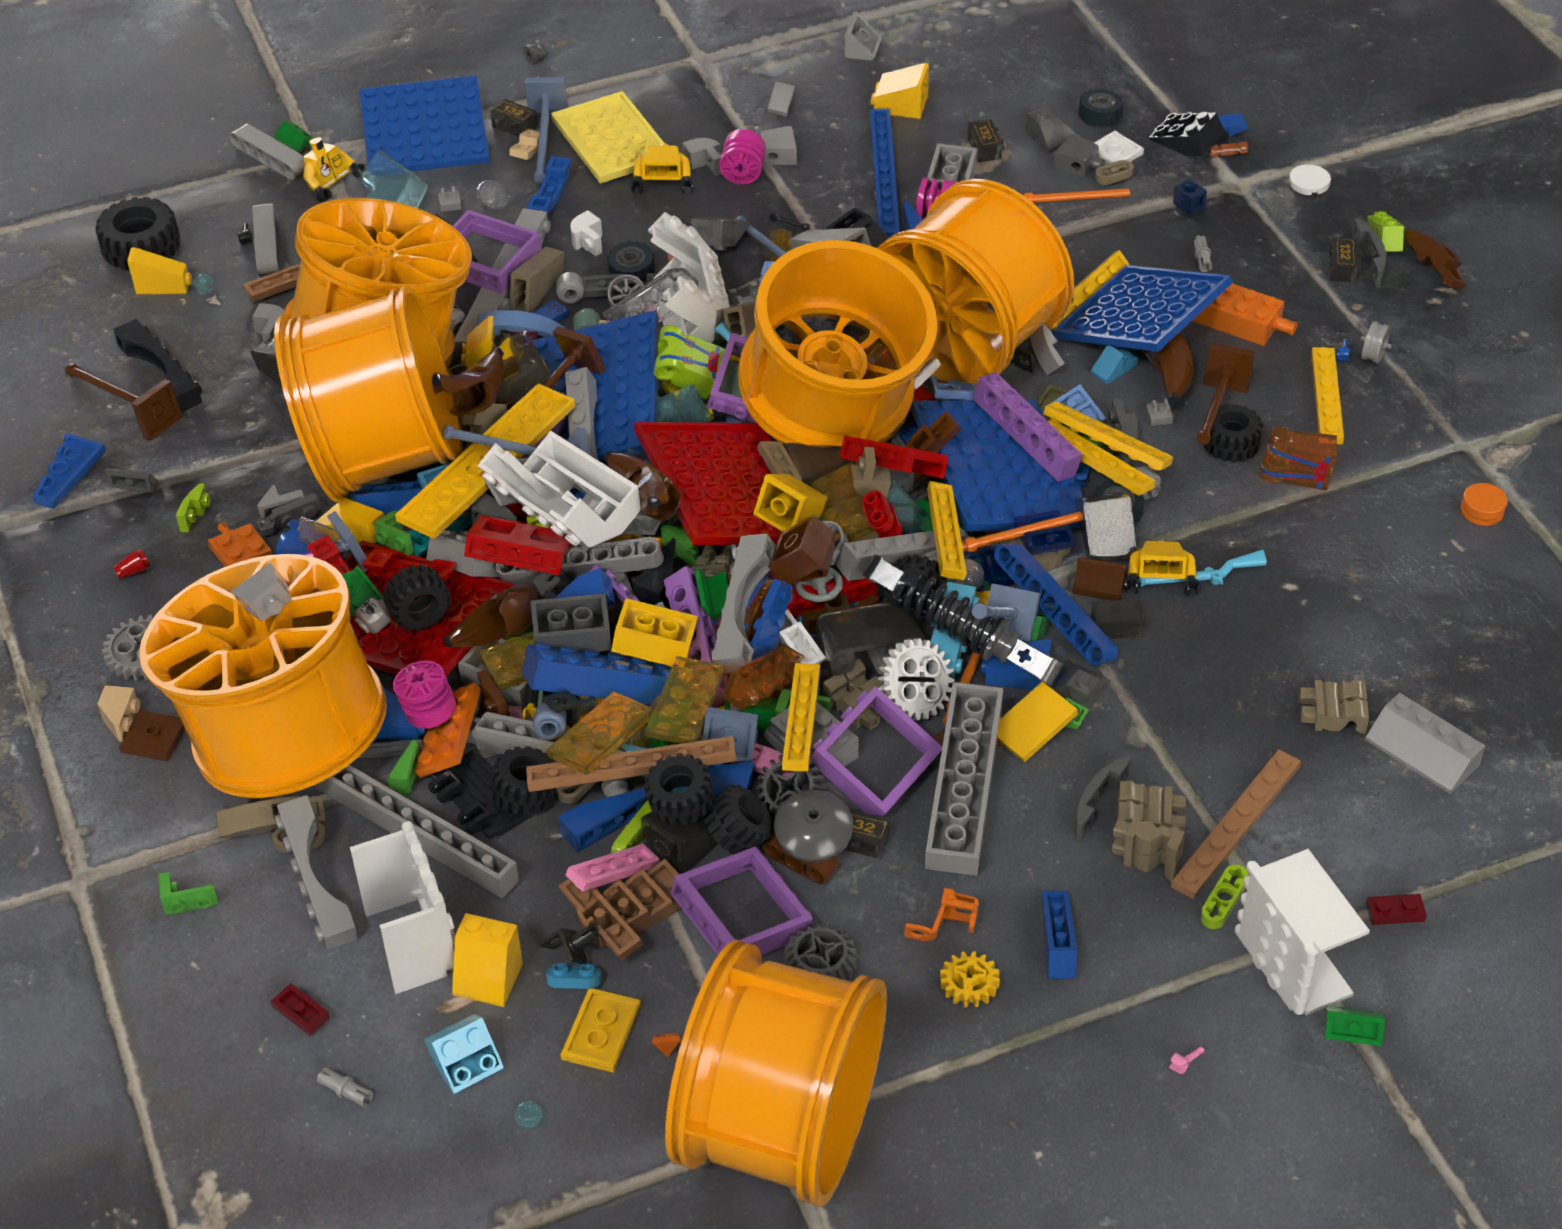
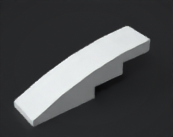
M763 602L754 606V612L758 618L762 617L764 613L762 610ZM786 609L785 623L781 627L778 637L779 645L796 663L819 664L825 661L826 657L801 622L797 623L790 611Z

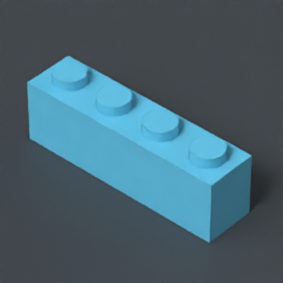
M947 582L948 588L944 595L945 597L953 590H957L959 592L957 600L961 601L964 597H969L970 603L968 607L971 609L974 604L979 603L980 597H976V587ZM935 625L930 645L937 644V651H945L942 659H950L946 667L947 669L954 670L948 676L955 679L956 673L960 674L963 666V659H960L962 652L966 653L968 646H962L959 638L956 640L950 639L948 631L946 633L938 632L937 625ZM928 663L926 664V670H927V672H928V670H929V664H928Z

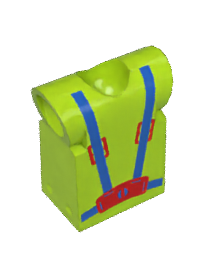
M666 325L661 328L659 335L658 356L655 360L654 375L659 380H671L672 384L706 400L714 385L725 349L690 334L685 335L676 326Z

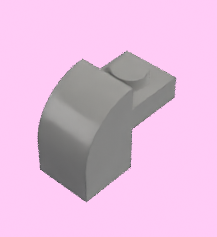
M696 138L682 143L683 154L689 159L692 170L707 165L715 176L722 174L719 167L721 159L720 144L710 138Z
M259 303L253 315L255 331L257 334H262L265 349L274 350L275 322L279 316L284 315V310L276 305Z

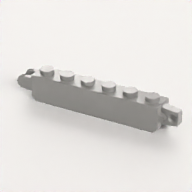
M485 712L481 718H473L466 741L476 744L478 750L496 754H504L506 750H514V747L519 746L520 748H525V746L531 747L533 750L537 748L541 750V753L550 755V759H554L555 762L624 752L619 750L617 742L612 738L571 729H565L564 733L557 739L545 740L535 733L533 721Z

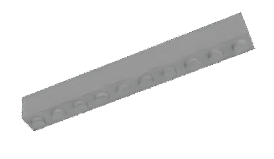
M523 208L515 223L516 226L540 233L541 246L543 245L545 234L550 231L551 225L550 221H548L547 212ZM505 243L492 268L501 270L521 248ZM510 285L502 293L481 288L454 339L456 357L461 358L462 344L467 343V335L478 326L479 314L510 309Z
M350 765L330 778L313 785L314 788L390 833L401 831L404 822H412L423 852L502 899L519 882L517 865L514 860Z

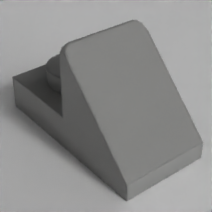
M273 485L257 504L260 519L271 515V510L304 497L302 490L278 495L276 487Z

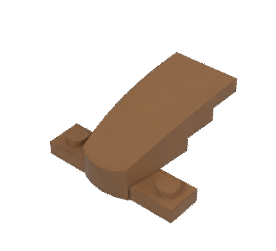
M666 859L647 872L643 869L639 870L624 883L620 879L617 880L602 894L596 888L582 892L570 879H567L558 886L560 892L577 910L581 930L591 923L598 928L599 931L594 935L600 933L601 937L592 944L601 948L608 946L621 961L643 946L642 940L637 934L682 909L671 895L674 876L679 875V873Z

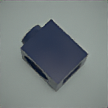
M1188 179L1175 186L1173 204L1191 215L1205 207L1207 190L1191 179Z

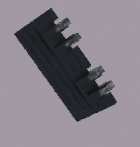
M473 750L462 756L460 764L431 774L433 781L429 783L428 790L433 794L439 792L437 799L440 803L453 799V802L461 809L457 816V821L462 825L468 823L466 831L471 835L482 830L483 834L490 840L496 835L502 836L532 817L531 811L529 815H523V812H518L517 815L513 814L512 810H504L503 805L498 806L495 802L496 798H493L491 794L493 770Z

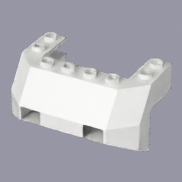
M664 212L648 229L653 234V237L650 239L651 242L674 256L653 279L663 325L676 326L685 335L690 334L718 346L724 338L715 332V328L720 323H725L722 309L730 307L721 275V268L718 263V256L700 237L696 229L692 226H686L678 217Z
M552 431L548 433L524 465L510 452H505L496 443L477 465L485 472L482 476L493 485L494 483L498 484L495 488L506 497L508 494L524 506L522 510L532 518L537 515L536 519L545 527L551 525L550 529L560 537L565 534V539L575 547L580 544L584 548L589 549L621 535L641 510L639 489L636 484ZM574 487L584 493L585 497L577 499L569 491Z

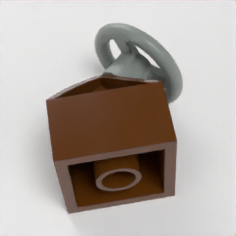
M812 515L781 533L768 568L784 582L790 585L795 584V589L801 597L812 602H825L835 598L843 587V579L840 573L830 567L834 554V532L820 519ZM834 578L836 586L831 592L827 593L825 590L826 583ZM802 584L812 586L818 591L819 595L808 593L804 590Z

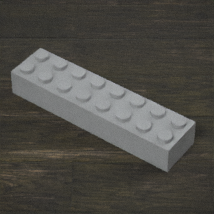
M957 682L952 684L926 846L925 869L978 876L1002 710L1003 688Z

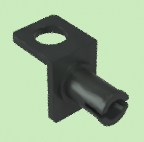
M1030 337L1015 349L1014 359L1016 366L1034 373L1035 352ZM1028 360L1029 366L1026 365L1024 362Z
M566 690L543 698V702L555 713L566 711V724L576 731L579 730L580 716L599 711V703L594 696L579 701ZM563 700V705L555 704L553 701Z
M591 923L578 933L574 930L559 928L538 944L541 948L552 950L563 944L570 962L586 964L588 960L583 949L600 939L601 935L600 933L594 935L599 930Z

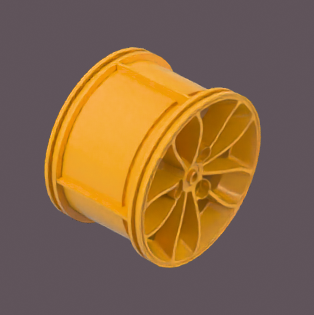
M968 179L953 184L934 200L927 216L912 230L896 233L877 247V249L895 257L913 271L931 296L937 316V332L928 360L938 358L941 366L931 375L937 376V382L949 383V380L952 379L977 385L979 377L995 372L1001 374L1009 365L1015 349L1044 323L1048 328L1052 327L1067 312L1073 298V267L1067 248L1058 231L1034 203L1016 190L998 182L985 179ZM988 302L992 304L995 312L988 308Z
M337 199L323 202L307 210L297 223L295 248L301 261L295 295L286 306L284 314H288L292 318H298L305 314L315 317L389 295L391 289H400L401 286L409 285L417 294L427 313L440 346L446 368H448L455 347V338L450 327L457 288L467 279L472 260L471 248L461 233L444 220L426 211L406 204L381 199Z
M826 240L808 243L788 251L770 266L762 278L754 308L756 328L749 335L741 353L738 366V385L747 410L757 424L773 438L781 441L786 446L811 455L840 457L844 435L886 443L898 432L908 415L914 396V377L925 365L935 342L937 316L928 290L916 274L901 261L884 251L866 244L844 240ZM801 318H827L838 320L839 322L834 331L826 330L815 333ZM781 324L785 325L802 342L801 345L782 340L776 334L775 329ZM847 325H853L867 332L869 336L864 342L859 344L852 337L842 333ZM877 343H881L895 359L897 370L868 363L867 356L873 351Z
M739 940L729 942L718 954L707 973L694 1003L681 1042L671 1083L666 1115L665 1142L669 1160L674 1164L696 1169L709 1157L710 1161L715 1164L796 1189L797 1197L801 1202L812 1203V1205L817 1207L826 1205L842 1179L861 1129L871 1095L886 1020L887 990L885 982L877 978L872 979L866 975H860L854 982L772 961L763 963L762 955L757 945Z

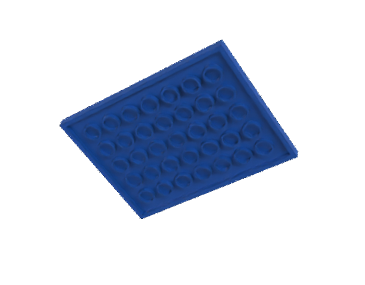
M656 310L573 330L592 338L606 368L601 375L591 372L596 379L597 402L594 409V435L599 462L605 460L604 455L609 450L628 455L643 452L644 449L633 430L635 422H657L658 379L654 375V366L658 356L659 316ZM554 335L532 340L531 351L543 358L550 371L539 382L541 385L547 381L565 360ZM572 365V366L569 368L568 371H572V370H576V369H580V368H578V367ZM564 374L552 390L564 393L567 396ZM568 417L559 434L566 441L570 438Z
M1026 399L1045 418L1037 400ZM974 400L912 401L910 410L919 429L924 424L931 426L945 411L950 413L961 427V430L937 453L949 455L945 477L941 479L944 484L952 485L956 512L965 531L1010 530L1079 511L1083 515L1082 521L1055 527V529L1095 527L1097 520L1074 476L1058 482Z

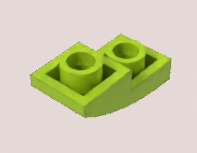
M200 483L181 503L176 513L180 532H189L192 523L196 521V516H204L206 507L210 506V494L206 492L205 484Z

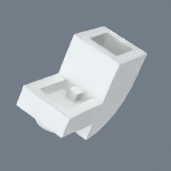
M587 210L575 217L570 224L572 245L575 250L583 247L586 251L598 256L602 253L601 219Z

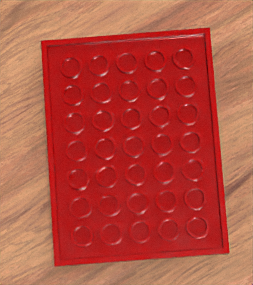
M635 422L633 430L651 465L662 471L675 484L680 493V504L676 514L692 545H737L740 542L741 536L768 534L774 544H777L782 531L753 514L765 475L771 474L757 449L760 441H772L764 429L757 423Z
M366 541L359 543L366 557L375 548L393 551L397 559L425 564L432 563V561L415 555L409 556L397 550ZM351 554L344 560L351 571L355 570L356 566H359ZM369 570L364 572L383 595L384 589L387 588L386 583L390 580L380 577ZM453 570L444 581L450 591V609L445 612L446 616L444 619L438 620L439 623L435 626L434 624L431 625L430 629L424 630L423 628L419 632H415L413 629L407 631L404 627H399L392 616L391 622L377 634L365 633L351 615L350 623L366 662L370 667L397 675L404 667L411 663L433 661L444 669L447 677L471 647H446L443 644V638L486 600L516 584L492 577L469 576Z

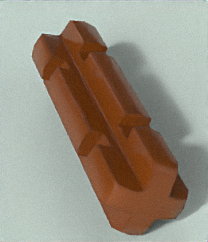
M1245 141L1238 142L1237 145L1236 143L1221 144L1219 147L1213 145L1208 153L1211 158L1219 157V155L1221 157L1237 155L1238 152L1239 154H1246L1248 152V145Z

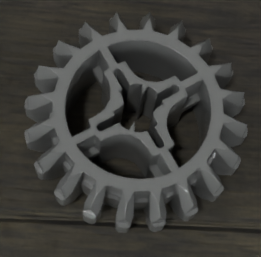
M779 755L778 763L773 759L770 760L772 765L770 769L765 766L762 768L766 775H759L757 778L763 783L756 786V790L762 792L757 797L766 806L771 818L776 816L779 807L786 799L796 794L794 791L787 790L783 783L788 786H794L797 792H801L802 786L805 783L804 779L808 775L809 790H826V787L820 784L825 778L823 775H818L821 770L818 766L813 767L811 759L808 772L794 771L787 777L781 776L782 773L786 772L782 770L783 755ZM774 782H776L779 785V791L776 794L777 798L775 801L773 800L772 788Z
M817 923L816 928H811L807 925L805 932L798 929L796 936H790L789 944H786L784 964L787 966L842 980H851L853 971L857 967V951L854 941L850 940L848 933L841 934L840 927L832 930L830 924L826 928H821L819 923Z

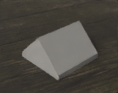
M856 11L853 13L845 33V58L872 61L875 58L882 37Z

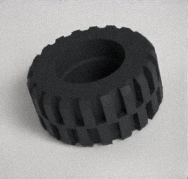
M134 197L131 200H121L120 203H114L110 205L109 209H105L96 222L95 231L104 259L112 266L120 267L122 270L128 271L129 269L128 257L131 248H138L170 259L171 255L174 256L180 246V234L173 210L167 204L161 203L160 200L155 198L151 200L149 197H143L142 199Z

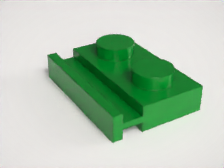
M356 566L355 570L348 571L342 575L349 590L350 615L354 619L356 618V609L366 600L375 598L379 601L384 598L359 566Z

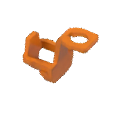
M944 888L941 908L932 930L925 926L906 923L904 936L920 941H933L938 935L943 919L969 924L968 932L973 933L978 915L979 901L973 896L959 894L954 889ZM955 908L972 911V913L967 914L957 912ZM912 931H919L924 934H916Z

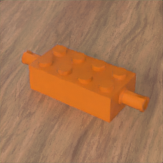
M1233 283L1212 304L1208 305L1200 315L1192 320L1193 322L1262 346L1267 343L1275 330L1293 336L1298 326V322L1282 318L1284 301Z

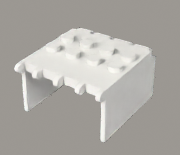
M404 822L401 831L350 847L366 917L416 901L417 899L422 909L420 912L379 925L395 994L447 977V971H451L454 968V924L450 913L446 912L444 898L438 890L435 876L430 870L427 856L422 851L412 822Z
M1306 849L1263 867H1260L1255 861H1249L1247 863V871L1250 876L1244 879L1247 893L1241 895V903L1244 905V909L1238 911L1237 917L1241 924L1236 925L1235 933L1251 954L1255 966L1261 969L1267 977L1269 986L1277 991L1289 1010H1293L1298 1015L1303 1013L1308 1015L1325 1008L1326 1005H1333L1352 997L1354 992L1324 952L1369 934L1370 930L1310 850Z

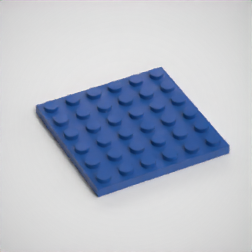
M477 75L359 89L369 176L490 162Z
M1125 265L1051 332L1056 339H1063L1065 341L1072 340L1080 341L1081 343L1088 342L1098 345H1111L1157 352L1163 349L1171 339L1175 338L1196 316L1200 315L1208 305L1212 304L1220 294L1225 292L1233 283L1231 275Z

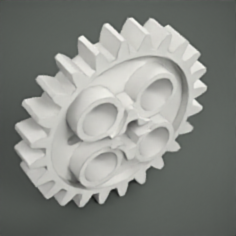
M911 639L904 640V644L897 643L896 649L888 650L891 657H883L884 662L887 664L886 667H879L884 672V676L878 677V680L884 681V685L879 687V690H885V695L912 720H920V718L929 719V715H937L936 709L943 710L942 701L950 700L946 692H951L952 690L948 683H952L955 680L948 676V674L954 671L946 667L950 659H942L945 651H937L938 645H930V640L921 641V639H913L912 641ZM905 662L907 663V670H906V671H905V669H904V663H905ZM927 663L929 664V670H928V672H927V670H926V664H927ZM898 677H933L935 681L902 682L898 681ZM905 687L907 689L906 696H904L903 692ZM926 688H928V692H929V693H928V696H926V693H925V692H926Z

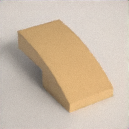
M528 129L521 133L519 143L510 148V156L525 160L530 159L538 151L540 131Z

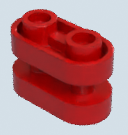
M872 490L868 492L862 499V507L869 526L880 538L901 535L902 526L894 506L880 491Z

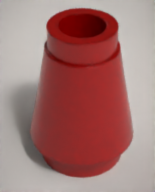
M140 549L137 552L135 550L131 552L113 569L119 579L146 571V568L151 565Z

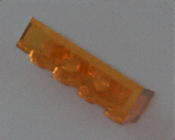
M786 644L780 645L731 672L722 698L730 702L733 707L741 710L755 705L759 700L767 698L773 692L783 689L784 686L791 682L793 683L795 663H801L804 655Z

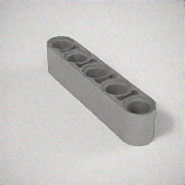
M245 124L230 133V140L236 148L287 178L294 180L304 173L305 164L302 154L255 127Z
M274 204L253 205L258 275L273 274L280 271Z

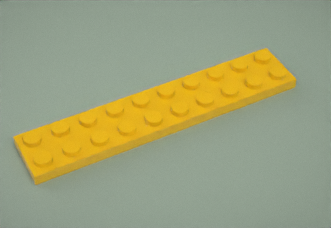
M538 383L482 435L534 446L576 407L575 399ZM477 443L471 444L395 514L396 521L436 539L489 489L482 476L485 472L477 465L492 447ZM503 449L505 452H510L514 457L518 459H521L525 455L523 453Z

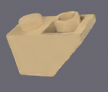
M105 685L97 705L103 722L118 741L122 742L133 723L132 720L135 713L139 712L140 700L136 697L134 688Z

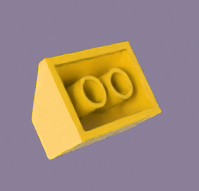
M625 598L615 629L611 651L674 668L685 669L698 616Z

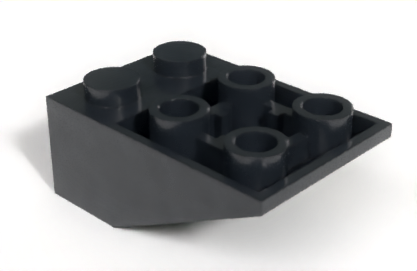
M1216 112L1171 113L1160 126L1155 128L1149 139L1187 157L1204 156L1225 134V130Z
M855 207L826 226V229L866 228L871 247L877 248L889 238L869 215Z
M674 538L661 548L664 555L662 564L656 568L645 569L641 575L635 578L633 589L635 597L640 602L651 605L663 602L665 608L671 609L665 594L664 580L676 573L678 569L676 539Z

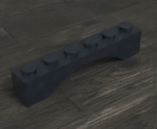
M134 319L113 329L117 346L127 357L148 361L164 372L166 380L172 384L181 413L202 403L200 396L202 389L199 383L191 379L189 372L186 369L183 370L178 360L170 356L168 349L160 345L158 338L150 334L146 325H142L137 319Z

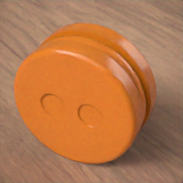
M1476 483L1467 487L1464 491L1460 510L1462 515L1471 523L1491 526L1503 519L1507 506V496L1495 485Z

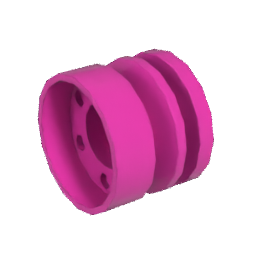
M747 129L735 130L726 137L719 163L720 171L726 179L736 184H749L760 176L766 151L765 142L762 137L754 131Z
M922 179L916 200L917 213L922 220L926 217V213H928L934 200L950 186L958 183L957 181L944 180L942 188L939 189L938 179H933L931 188L930 179Z
M433 661L414 662L404 667L396 675L393 682L394 692L401 704L406 720L412 726L432 728L439 726L452 716L456 708V699L444 669L438 663Z

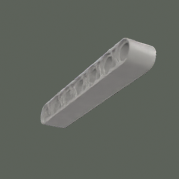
M652 537L601 543L589 549L583 546L570 547L563 558L562 571L572 579H575L590 571L596 564L604 572L609 570L612 574L651 569L662 564L664 555L658 541ZM496 563L495 566L502 581L516 585L525 582L534 583L533 579L541 573L540 571Z

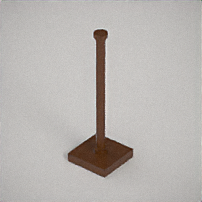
M559 326L553 331L565 360L543 386L552 389L572 365L578 368L587 367L590 372L599 375L603 373L606 368L590 336Z
M1210 343L1203 385L1217 387L1202 430L1197 434L1196 440L1198 443L1206 445L1210 442V432L1225 390L1247 393L1255 351Z
M74 363L66 366L65 373L68 376L78 377L131 402L142 435L148 441H151L183 417L172 384L166 379L139 397L79 369Z

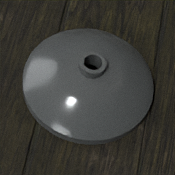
M805 790L790 796L779 807L774 821L775 836L783 850L796 859L806 862L826 861L840 854L849 844L853 834V817L845 802L836 795L823 790ZM817 815L818 818L811 819L810 816Z

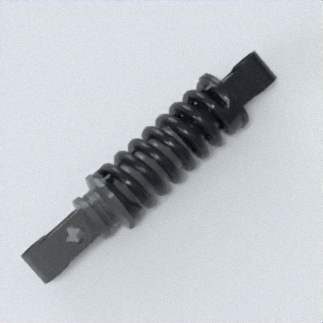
M874 554L862 574L877 585L892 591L889 600L890 605L897 607L903 605L906 613L914 612L916 619H925L928 626L937 625V630L940 633L948 631L949 638L952 640L959 638L962 646H969L971 644L972 652L980 655L985 661L989 660L992 656L1000 659L1002 664L1011 661L1049 686L1052 685L1064 665L1051 656L1043 654L1021 641V633L1010 631L1009 619L998 617L997 620L994 618L990 620L991 617L977 619L973 616L972 609L968 607L970 603L969 597L966 596L961 601L957 600L959 596L957 590H953L945 597L944 595L948 588L945 583H942L936 591L933 590L936 578L930 577L926 582L924 571L917 568L915 564H911L903 572L894 567L890 562ZM1028 651H1030L1029 655L1032 657L1031 660H1025L1022 663L1023 659L1020 657V655L1022 654V652L1024 654H1027Z

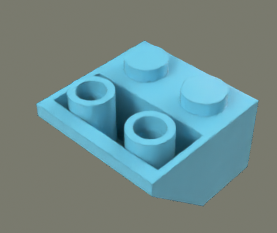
M475 1014L424 1039L436 1067L453 1094L504 1069L483 1018Z

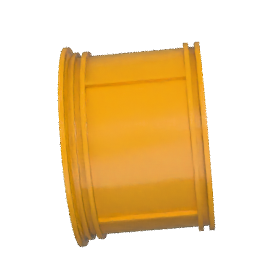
M409 285L401 286L400 289H391L389 295L315 317L305 314L298 318H292L290 315L284 314L277 318L274 330L275 351L288 410L310 468L321 488L331 500L335 502L343 501V498L347 497V493L360 490L361 486L365 483L438 462L443 465L451 463L463 453V440L443 438L445 425H451L453 429L461 430L459 416L450 413L453 406V393H446L444 390L437 394L434 392L432 384L433 374L438 373L448 376L449 374L427 313L417 294Z
M278 554L252 558L221 568L197 580L175 595L156 614L144 633L139 656L142 669L150 682L172 701L192 742L193 757L202 776L210 785L221 792L245 798H267L290 794L316 785L337 774L356 760L374 741L384 723L387 710L386 695L376 672L367 664L351 626L350 596L346 581L335 567L323 560L298 554ZM271 562L286 581L292 599L283 606L279 614L271 615L266 620L260 621L245 611L231 591Z

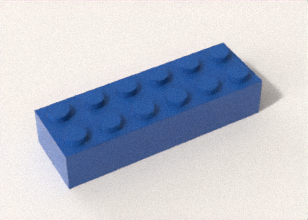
M541 642L536 643V645H527L521 672L533 690L556 693L568 690L572 695L594 696L602 699L671 708L679 702L684 681L677 670L668 665L636 657L626 658L614 652L604 655L592 649H585L582 652L575 651L574 648L569 646L553 648L549 644Z

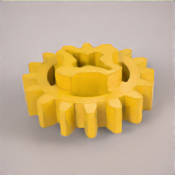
M963 951L961 952V958L952 955L951 963L944 962V968L940 971V988L945 990L946 998L953 996L954 1004L963 1001L964 1007L967 1008L969 1002H973L974 1006L978 1007L979 1001L982 1000L987 1004L989 1003V996H996V989H999L1000 984L999 969H994V961L986 962L985 954L978 958L976 957V951H973L971 956H967Z

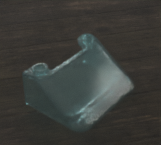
M381 150L377 151L361 174L363 184L366 187H372L367 198L393 201L417 208L427 191V185L421 178Z

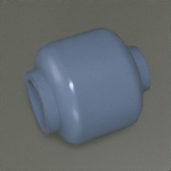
M542 703L536 708L533 717V729L540 738L554 740L564 733L567 723L566 711L555 713L546 703Z

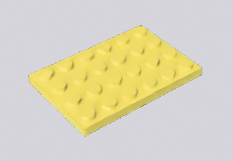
M623 91L551 113V120L599 183L608 182L634 173L636 158L646 153L649 146H659L664 143Z

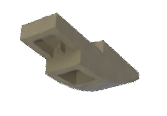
M298 796L264 800L216 812L219 838L271 833L273 829L278 828L274 817L279 815L277 805L296 799ZM322 796L308 797L316 822L324 824L326 818Z

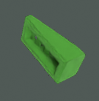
M417 740L410 742L387 779L389 788L400 795L410 796L416 778L414 771L420 754Z

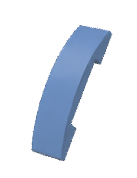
M498 310L478 315V325L488 316H493L494 335L498 336L501 330L513 332L537 331L538 335L544 338L553 336V331L558 326L564 328L547 317L524 311Z

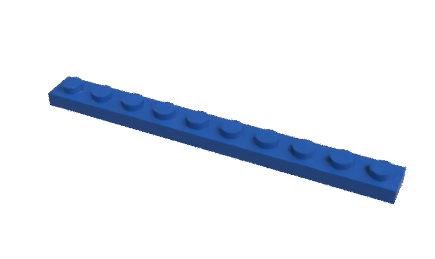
M890 108L870 109L878 226L888 237L899 233L900 228Z

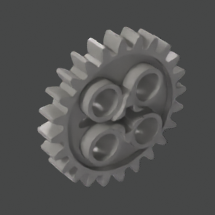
M141 615L138 617V621L129 618V624L126 625L121 622L120 629L112 628L114 635H106L108 641L103 642L104 649H102L106 666H109L111 672L115 671L117 677L123 674L126 680L131 675L135 681L140 676H143L145 680L148 679L142 669L139 656L141 641L147 627L153 620L152 615H149L146 620H143Z

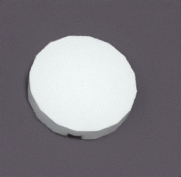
M1297 166L1292 169L1289 175L1292 189L1304 195H1312V193L1316 192L1317 194H1322L1330 186V174L1319 166Z

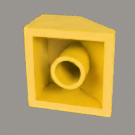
M488 316L467 335V343L462 344L461 367H466V370L494 349L493 316Z

